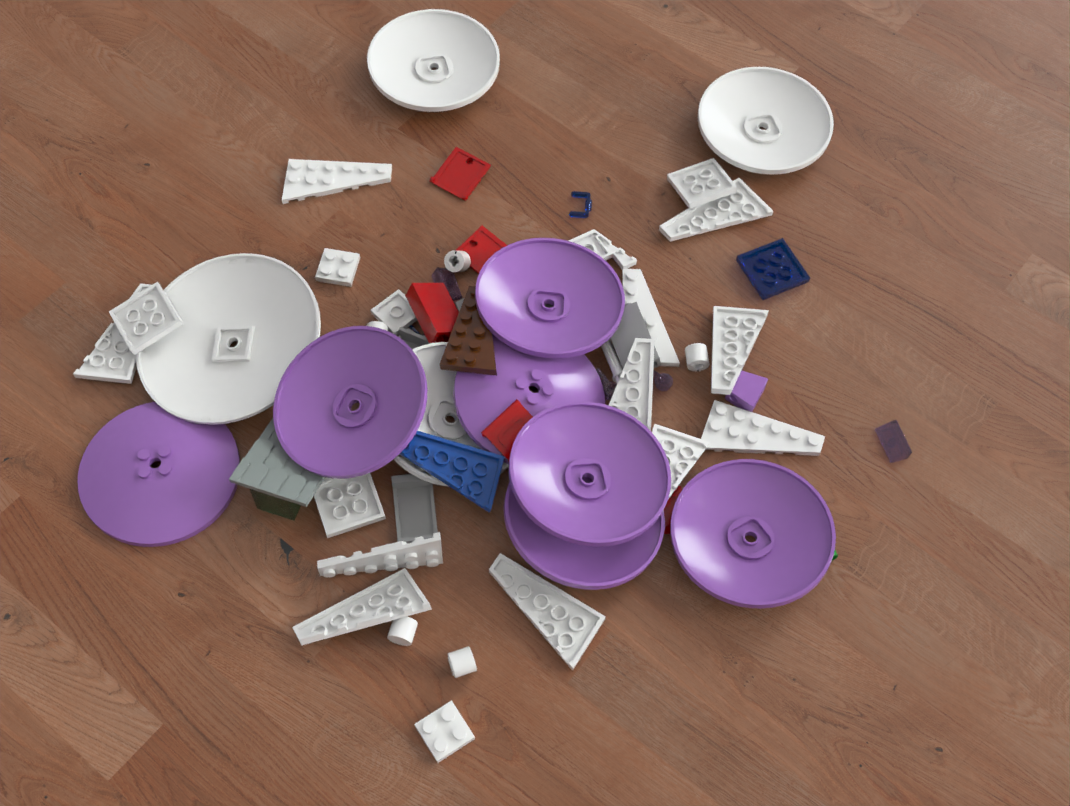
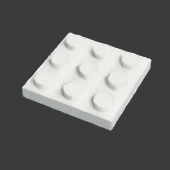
M714 158L667 174V180L689 209L737 192L735 183Z
M158 282L109 311L128 348L134 355L183 325Z
M370 473L346 479L325 478L314 495L327 538L386 519Z

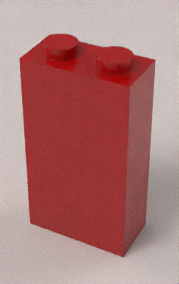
M412 283L405 296L429 344L448 342L459 311L445 284Z

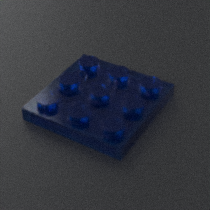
M783 238L736 257L737 263L762 300L810 281V276Z

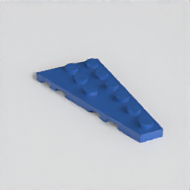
M417 431L400 455L490 513L505 456Z

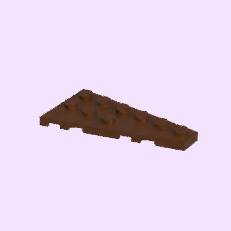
M469 286L440 361V369L497 376L493 336L478 313L475 301L476 286Z

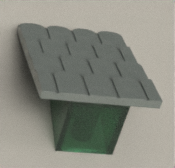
M272 418L259 439L255 441L247 455L238 464L229 481L249 488L257 509L294 521L301 505L307 507L326 477L307 471L285 452L278 440Z

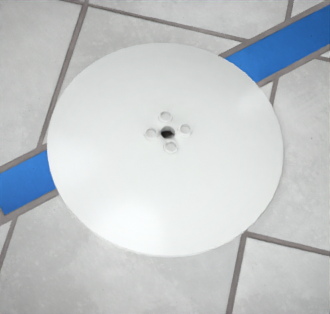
M240 253L207 260L181 274L164 289L183 325L136 354L137 370L140 380L150 397L165 411L180 419L198 424L216 425L232 423L252 417L274 405L279 382L289 364L306 346L320 337V311L315 295L305 279L296 270L272 257ZM234 341H238L235 347H230Z

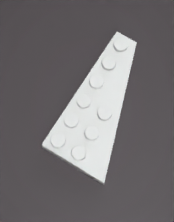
M289 159L282 203L286 204L290 200L298 199V201L305 200L304 197L309 196L320 197L343 192V189L352 188V190L359 189V186L367 184L373 186L391 182L392 164Z
M737 178L733 181L737 186L736 193L691 209L688 208L660 225L659 231L671 242L772 216L773 210L740 178Z
M623 269L622 286L625 294V304L637 302L649 334L654 339V346L659 355L661 366L679 367L680 362L641 269Z
M140 284L130 298L145 290L151 284ZM115 322L108 326L95 344V349L90 355L85 357L83 365L80 369H76L73 375L75 378L132 384L137 368L136 354L134 355L128 348Z
M713 307L711 393L731 394L768 316L769 310Z
M635 338L609 406L628 413L651 431L654 339Z
M714 400L701 439L710 442L706 449L714 450L715 452L733 450L738 453L765 454V452H775V454L794 453L795 455L819 456L825 436Z
M654 424L652 433L663 447L671 470L670 498L710 442Z
M440 532L433 533V538L424 539L423 536L416 537L412 543L408 544L405 541H399L371 548V552L362 554V551L353 552V555L348 558L340 555L317 561V568L320 576L329 578L334 577L336 574L354 575L356 572L395 571L398 568L405 567L407 569H415L418 566L424 565L435 567L443 564Z
M500 553L489 568V573L573 671L606 616Z
M406 568L292 628L301 645L432 610Z

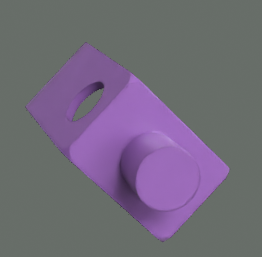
M741 371L731 394L726 395L725 399L738 408L752 412L766 387L768 379Z

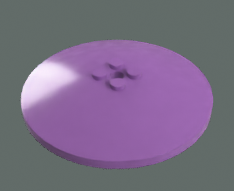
M532 238L509 244L494 253L486 261L477 278L475 301L483 323L500 341L525 354L557 359L586 354L607 342L621 323L625 307V294L616 272L602 257L592 250L562 239ZM545 304H551L553 307L548 308V307H545L544 305H545Z
M351 326L329 332L306 346L289 364L279 382L273 406V421L278 440L285 452L297 464L313 474L327 478L346 479L371 473L397 457L407 447L419 429L427 404L425 372L417 355L408 344L389 331L371 326ZM360 403L359 408L352 411L353 404Z
M493 334L497 376L457 371L453 387L455 409L466 433L482 450L501 456L503 455L487 438L482 436L481 432L516 399L520 401L533 417L547 408L568 402L585 401L605 404V394L600 377L585 354L557 359L536 357L511 348ZM529 387H536L538 389V393H532L529 390ZM504 457L503 462L509 464V461Z
M585 401L568 402L543 410L522 427L510 453L509 479L512 491L519 505L528 517L543 530L570 543L603 547L630 541L646 532L658 520L669 498L671 470L666 453L660 442L639 420L620 409L605 404ZM589 477L592 479V483H586L582 478Z
M156 402L142 404L113 418L98 431L88 444L78 471L77 483L80 500L93 523L113 539L141 547L175 544L205 530L228 507L238 486L231 483L229 478L240 463V455L236 442L225 424L193 423L168 413ZM153 462H161L158 468H151Z
M739 459L713 465L697 474L687 483L679 494L672 511L670 524L671 542L675 556L684 572L699 588L709 595L739 607L762 609L794 602L818 585L826 574L834 555L836 543L835 526L826 502L819 492L803 477L775 463L755 459ZM751 535L756 541L748 542L745 537Z
M589 477L582 478L584 482L592 483V479ZM510 482L504 499L505 525L509 537L519 554L543 576L565 586L586 590H599L624 584L637 577L649 566L663 540L665 529L664 510L658 520L640 536L618 545L593 547L564 541L539 527L519 505Z

